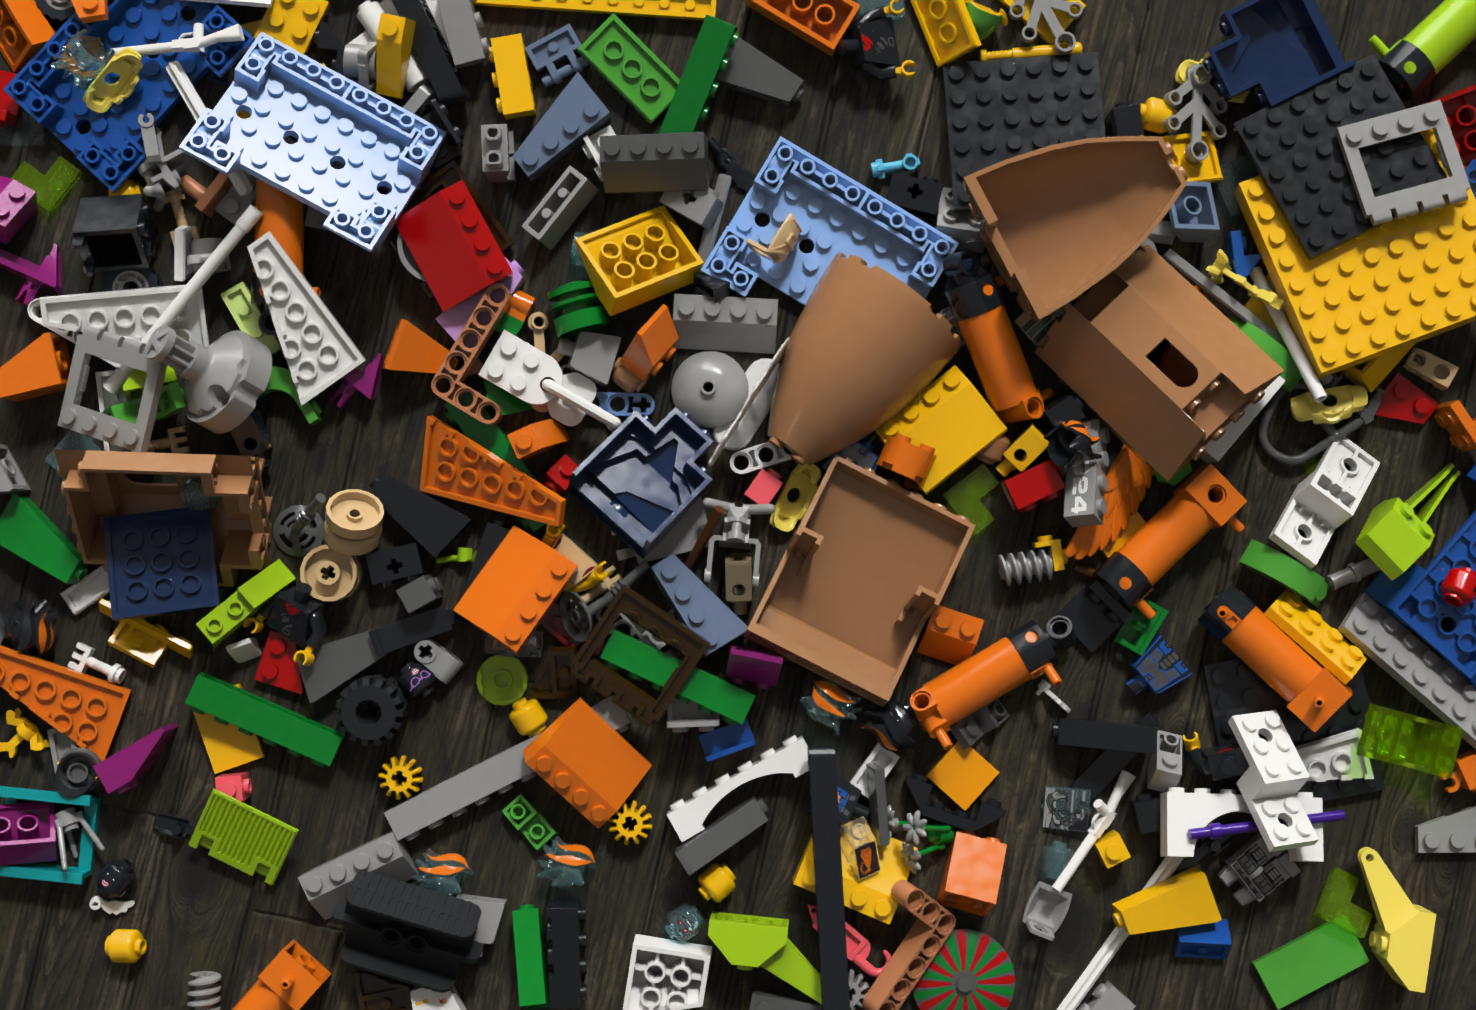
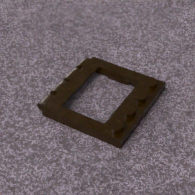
M454 160L422 182L420 185L421 189L416 190L401 214L403 215L425 201L441 187L445 189L463 179L502 253L515 244ZM394 224L385 240L395 236V239L389 243V246L400 259L397 249L399 230L396 224ZM410 274L416 282L419 281L418 278ZM423 281L419 284V287L429 300L435 298L427 282Z
M623 584L571 662L575 667L570 674L585 684L590 677H593L595 680L590 688L607 699L612 692L616 693L612 703L628 714L635 706L638 710L633 717L649 727L653 720L658 722L711 642ZM621 613L685 656L679 668L676 667L661 689L662 693L657 700L593 657L597 648L602 645L614 627L613 624Z

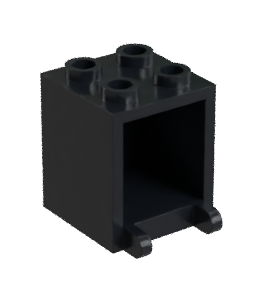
M143 194L80 198L72 231V244L75 249L79 250L84 263L83 273L86 277L93 276L97 271L150 267L151 257L155 256L154 242L158 239L159 234L157 225L153 224L151 220V206L146 204Z

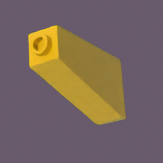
M1192 867L1112 903L1115 911L1112 917L1116 926L1119 929L1122 928L1129 935L1215 923L1222 920L1206 874L1197 867Z

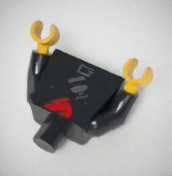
M891 0L887 7L882 5L864 12L853 23V28L846 32V39H842L838 43L839 54L849 55L851 66L854 69H860L874 80L894 79L898 75L905 79H912L915 75V72L909 73L904 70L906 67H913L915 65L912 60H906L901 67H898L901 64L892 17L887 18L888 14L898 16L904 11V8L896 11L892 7V4L898 3L901 0Z
M298 583L287 591L280 590L265 605L261 606L257 611L259 614L256 617L248 618L243 623V627H249L254 621L255 629L251 633H258L263 629V620L267 619L266 624L305 649L297 651L293 658L294 662H301L305 656L302 666L313 664L315 657L312 652L314 649L317 650L327 631L323 617L324 605L321 601L311 596L312 587L307 583Z
M1194 732L1195 738L1191 740L1186 739V736L1183 735L1185 749L1189 752L1195 771L1200 775H1209L1213 781L1242 775L1250 767L1238 741L1201 750L1197 732Z

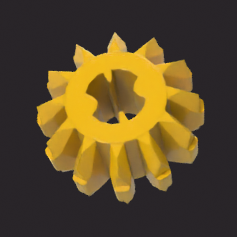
M406 755L401 756L400 762L394 756L390 758L391 765L389 763L382 765L383 769L387 772L379 773V778L386 779L385 782L380 784V787L385 788L388 786L390 788L386 793L387 796L392 795L396 791V800H400L403 793L409 799L412 797L411 790L414 792L420 790L416 783L424 781L423 777L416 776L417 773L422 771V767L413 768V765L416 763L415 759H412L407 764ZM402 772L404 777H407L402 783H400L399 778H396V775Z
M633 800L631 808H628V804L625 801L622 805L623 811L619 809L615 813L617 816H612L609 819L610 822L617 823L612 825L609 831H619L615 836L617 841L622 835L625 836V845L629 844L630 837L633 838L635 844H639L638 834L646 839L648 834L644 829H652L651 823L644 822L652 818L651 813L642 815L646 806L642 805L639 810L635 809L637 805L635 800ZM627 817H632L631 820L636 819L637 822L634 828L630 829V825L625 826L624 823Z

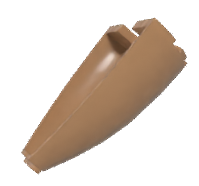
M1116 136L1081 139L1049 145L1015 156L964 177L965 194L967 196L971 194L969 198L970 203L968 204L974 221L976 223L980 221L981 227H979L981 239L1010 292H1017L1018 296H1016L1018 304L1025 313L1032 312L1030 315L1033 320L1039 321L1063 307L1118 268L1147 239L1165 217L1187 185L1185 170L1181 165L1176 167L1172 161L1175 153L1169 142L1165 143L1161 136Z
M843 253L836 254L826 268L790 334V339L778 370L767 436L770 437L769 442L776 448L781 450L783 447L789 449L792 452L790 457L801 465L804 462L809 466L875 432L915 399L937 377L962 346L960 336L956 333L954 335L951 333L953 326L941 314L937 313L935 315L932 313L931 304L920 294L876 265L869 268L862 258L851 254L848 258H845L846 256Z

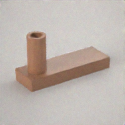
M219 172L207 189L189 175H184L181 178L183 183L179 186L197 201L194 205L197 209L212 218L216 212L214 209L233 184L226 174Z

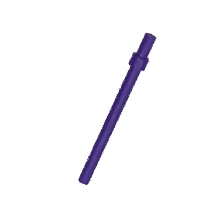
M1343 810L1307 814L1311 824L1345 820ZM1278 818L1280 824H1284L1288 827L1287 823L1283 819ZM1255 821L1225 825L1212 823L1208 824L1207 827L1188 829V837L1190 840L1208 837L1214 840L1222 839L1224 835L1256 832L1259 829Z

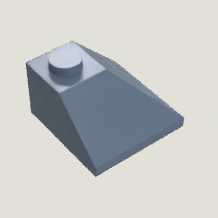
M1186 181L1187 185L1169 210L1172 230L1181 242L1204 243L1220 230L1211 183Z

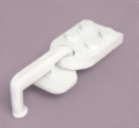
M506 330L502 332L478 374L526 403L533 405L547 403L550 416L566 426L578 425L585 414L607 425L610 431H615L621 425V420L618 417L592 403L597 394L593 381L577 372L563 375L559 364L554 358Z

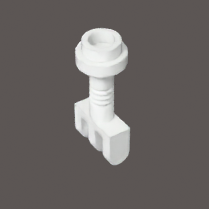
M77 642L76 648L84 651V653L73 652L71 657L80 662L78 664L69 661L67 665L69 668L86 673L87 668L90 667L108 675V682L113 684H120L124 680L127 670L124 669L123 665L116 663L114 666L105 664L93 658L96 649Z

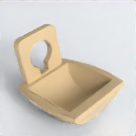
M790 213L777 231L768 249L751 239H747L746 243L750 250L777 264L786 260L787 255L794 251L799 243L798 238L802 229Z

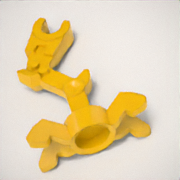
M20 707L16 708L15 712L12 710L6 712L7 724L17 726L16 730L18 733L9 742H0V752L8 751L10 758L15 757L18 745L24 739L30 742L31 750L39 751L45 747H50L49 740L43 739L37 726L28 720L27 717L22 716L23 711Z

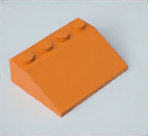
M514 525L453 611L518 655L578 571V565Z
M581 698L573 703L523 750L525 763L598 829L620 809L652 766L641 753Z

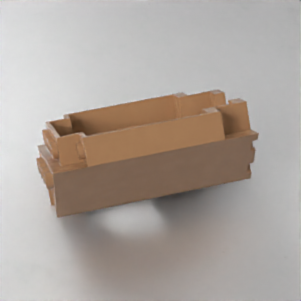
M1149 245L1142 247L1137 254L1133 252L1118 268L1091 288L1074 306L1067 303L1063 308L1066 313L1059 320H1055L1046 334L1049 337L1035 351V354L1056 373L1058 380L1074 396H1077L1084 406L1145 465L1150 464L1167 481L1192 458L1194 460L1200 458L1206 451L1205 446L1211 440L1216 442L1226 432L1224 428L1231 421L1233 423L1239 421L1246 412L1244 409L1250 403L1255 405L1265 395L1264 390L1285 371ZM1166 339L1196 367L1198 378L1189 387H1179L1162 373L1147 356Z
M54 449L58 463V476L62 477L63 481L61 493L67 500V514L72 518V532L77 536V550L81 553L84 564H103V570L108 574L103 520L105 517L193 507V505L212 506L211 512L219 586L234 587L239 569L262 570L270 566L268 544L271 543L272 523H269V515L273 504V497L264 496L261 480L266 459L239 455ZM125 473L175 475L177 484L137 483L128 479ZM195 477L199 478L201 486L195 484Z

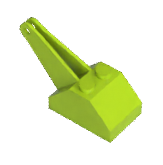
M1452 462L1442 468L1435 477L1405 502L1397 497L1384 500L1373 508L1355 543L1392 581L1403 574L1430 547L1435 535L1426 522L1452 483L1461 474L1459 469L1450 473L1455 467ZM1440 483L1415 515L1413 508Z
M712 911L709 919L708 936L731 965H737V969L748 971L752 970L753 967L761 966L822 1005L820 973L787 937L789 919Z

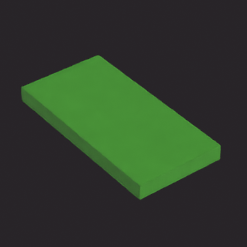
M613 13L577 49V52L652 124L670 106L680 79Z
M1341 914L1252 961V964L1273 1004L1279 1010L1368 963L1369 959L1348 919L1344 914Z

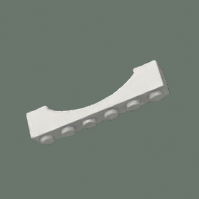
M796 735L787 738L782 742L783 747L774 750L772 747L760 754L761 759L753 764L749 760L737 767V773L731 776L726 773L715 779L716 784L708 789L706 786L695 790L692 793L693 797L684 802L682 798L669 806L671 810L667 812V817L680 840L683 842L705 830L703 822L709 812L725 795L738 786L765 775L793 773L796 778L809 771L808 745L803 736L797 738Z

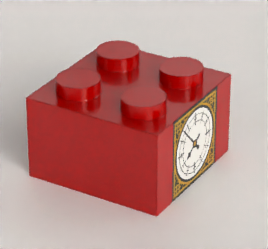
M1051 459L1038 463L998 483L1011 511L1019 510L1020 513L1037 507L1036 501L1040 499L1044 502L1060 496L1059 490L1065 488L1061 476Z

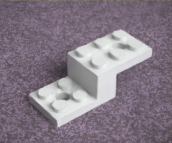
M1346 437L1338 442H1333L1326 449L1315 471L1297 485L1269 539L1312 569L1317 565L1335 529L1354 515L1380 462ZM1344 463L1350 466V471L1345 468ZM1298 529L1304 531L1305 538L1299 534Z
M1277 710L1232 716L1228 723L1250 766L1237 781V786L1269 852L1315 845L1319 838L1296 794L1310 778V775ZM1258 734L1265 736L1268 742L1260 738ZM1278 818L1283 819L1287 823L1288 827L1284 824H1280Z

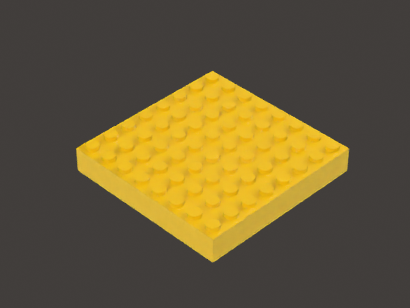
M1433 129L1421 131L1420 133L1448 178L1447 170L1443 167L1436 147L1437 141ZM1260 175L1238 184L1234 192L1236 200L1259 253L1262 255V260L1279 299L1286 302L1283 305L1285 313L1318 379L1476 321V198L1471 188L1467 191V201L1448 205L1444 197V207L1427 212H1422L1420 206H1418V214L1401 219L1394 218L1392 221L1386 222L1309 261Z

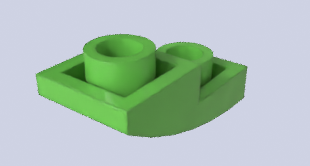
M523 794L517 796L502 810L515 828L521 831L538 851L558 834L555 828Z

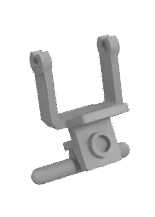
M148 113L149 122L145 123V117L143 114H140L138 122L141 126L147 160L137 170L147 182V186L143 189L144 195L156 197L153 209L160 212L167 201V195L162 188L163 186L167 185L178 195L183 193L179 186L183 181L174 168L187 162L188 159L185 153L179 149L165 156L162 132L159 127L155 128L153 115Z
M704 498L702 504L705 508L714 510L716 506H721L725 510L723 536L713 535L709 539L704 582L710 583L714 542L719 540V547L750 550L751 544H755L752 587H758L761 543L758 539L749 538L751 515L773 514L775 506L773 504H743V507H736L735 503Z

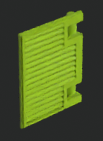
M213 788L190 839L189 846L196 849L201 845L210 850L208 855L251 876L257 872L266 877L264 882L273 885L299 829Z

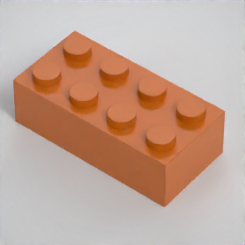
M745 0L746 6L833 57L838 49L839 41L844 39L846 32L849 31L858 16L861 6L852 0Z

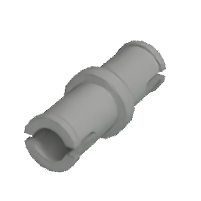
M1367 558L1356 564L1353 562L1347 564L1346 568L1327 575L1326 579L1330 588L1335 591L1351 582L1358 583L1363 577L1381 569L1370 558Z

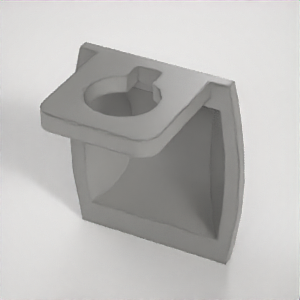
M1039 881L1027 901L1022 922L1027 924L1029 932L1053 941L1055 932L1068 912L1072 894L1063 890L1061 894H1058L1051 888V885Z

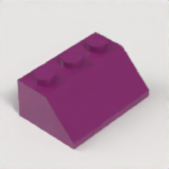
M38 801L0 804V865L57 861L56 827L54 823L55 803Z

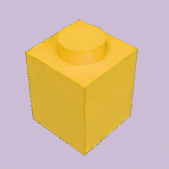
M1114 829L1101 835L1093 845L1099 859L1107 869L1131 857L1120 834Z

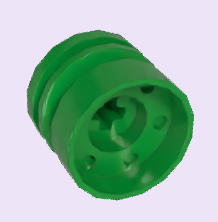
M591 280L570 282L546 294L548 302L560 301L549 307L551 312H563L562 316L553 320L558 338L576 336L580 331L591 332L610 324L605 307H593L592 303L597 302L599 298L596 293H591L595 291Z

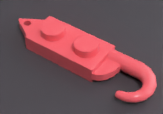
M808 904L813 921L812 927L818 932L817 910L815 912L811 911L812 908L816 909V905ZM845 920L847 958L866 974L878 977L891 959V954L884 950L883 954L886 957V963L882 968H875L866 960L871 950L868 939Z

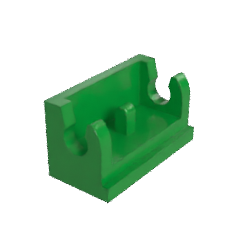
M1146 598L1144 600L1156 612L1155 617L1148 620L1134 606L1129 612L1134 618L1127 625L1122 624L1113 641L1140 656H1143L1169 612Z

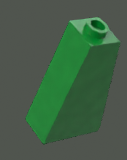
M14 493L0 517V545L66 584H78V582H81L87 574L88 564H84L81 553L78 552L73 543L30 497Z
M533 904L521 905L519 910L512 911L519 1007L525 1010L550 1008L549 975L542 913L539 908H534Z

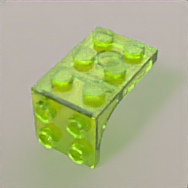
M1369 704L1356 754L1439 777L1450 778L1454 769L1463 730L1456 726Z

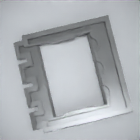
M1441 100L1336 129L1335 133L1364 219L1370 218L1373 226L1392 221V211L1396 219H1401L1418 214V204L1422 212H1427L1444 207V197L1448 205L1468 200L1467 191L1471 186ZM1433 129L1437 141L1436 147L1443 167L1446 168L1449 177L1375 197L1359 149Z
M86 326L83 329L82 335L78 334L57 426L135 452H148L167 365L161 361L155 362L147 358L145 355V343ZM91 355L147 372L136 424L80 406L89 375Z

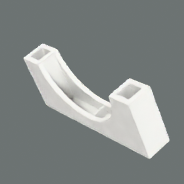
M1169 787L1168 792L1160 793L1161 857H1194L1197 839H1189L1188 829L1206 827L1215 818L1230 812L1251 814L1243 796L1237 795L1234 789H1220V794H1210V789L1195 788L1194 793H1185V788ZM1297 792V796L1306 814L1323 812L1322 798L1313 797L1312 792ZM1323 823L1312 824L1319 838L1315 845L1287 849L1289 861L1324 862Z

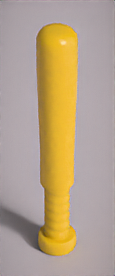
M1076 42L1074 49L1069 54L1082 53V44ZM1059 43L1062 48H1068V43ZM1054 44L1011 48V50L991 52L986 49H980L979 61L987 62V60L1062 54L1055 50Z

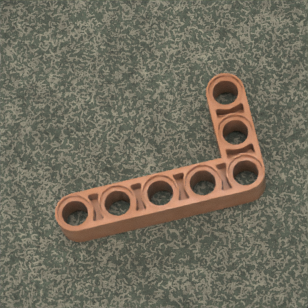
M499 283L492 284L487 288L431 382L432 391L437 396L487 425H495L500 422L503 416L501 407L463 384L512 301L510 291ZM498 290L504 291L505 299L500 303H494L492 300L494 292ZM486 312L490 313L492 316L491 322L486 326L480 325V315ZM470 335L478 337V343L473 348H467L465 344L466 338ZM462 357L465 363L464 367L459 371H455L452 368V362L455 358ZM444 379H448L451 383V388L448 392L441 393L438 387L439 383ZM465 393L473 395V403L468 407H464L461 404V397ZM488 406H493L496 410V415L491 420H486L483 416V411Z
M899 880L893 885L891 898L915 916L917 921L865 995L862 1003L864 1010H899L956 924L955 916L906 880Z

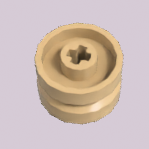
M347 489L337 492L329 498L326 505V520L323 531L324 540L329 547L338 553L349 556L363 555L371 552L378 546L381 540L384 519L383 504L376 496L363 490Z
M321 545L312 549L304 557L300 567L301 582L309 584L312 587L311 596L321 601H338L352 596L360 587L363 579V565L359 556L338 553L329 545ZM331 568H334L335 577H331L329 574Z

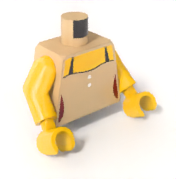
M565 524L560 528L547 525L546 533L541 542L578 565V571L564 589L565 593L568 591L579 593L590 590L613 574V570L608 573L603 570V565L607 563L606 561L598 565L570 538L561 533L565 529Z

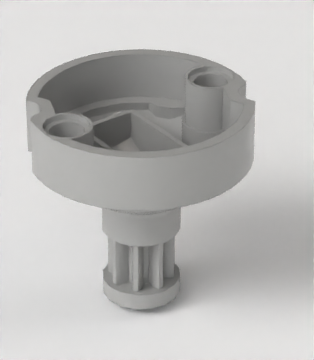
M163 325L150 336L145 349L147 358L155 362H163L173 368L177 375L186 379L185 414L191 421L216 434L233 430L255 409L257 398L265 392L272 370V356L269 348L239 330L222 335L205 348L196 342L186 341L176 335L174 329Z

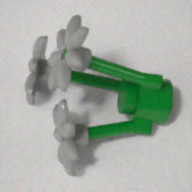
M891 805L887 806L889 838L892 836L891 828L901 826L904 830L908 831L905 838L906 841L913 839L914 844L919 845V836H927L928 840L934 843L933 846L918 851L914 850L912 843L907 845L905 841L902 842L903 850L900 853L902 857L906 858L905 867L910 866L913 874H916L917 870H921V866L918 863L921 856L936 850H944L945 844L953 842L954 829L952 825L947 823H927L926 819L920 820L919 810L914 813V816L911 813H907V821H899L898 818H893L895 811L891 810Z

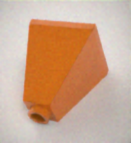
M400 319L382 368L385 370L436 374L448 355L449 350L409 321ZM456 358L452 362V368L454 370L456 369L458 363V359Z

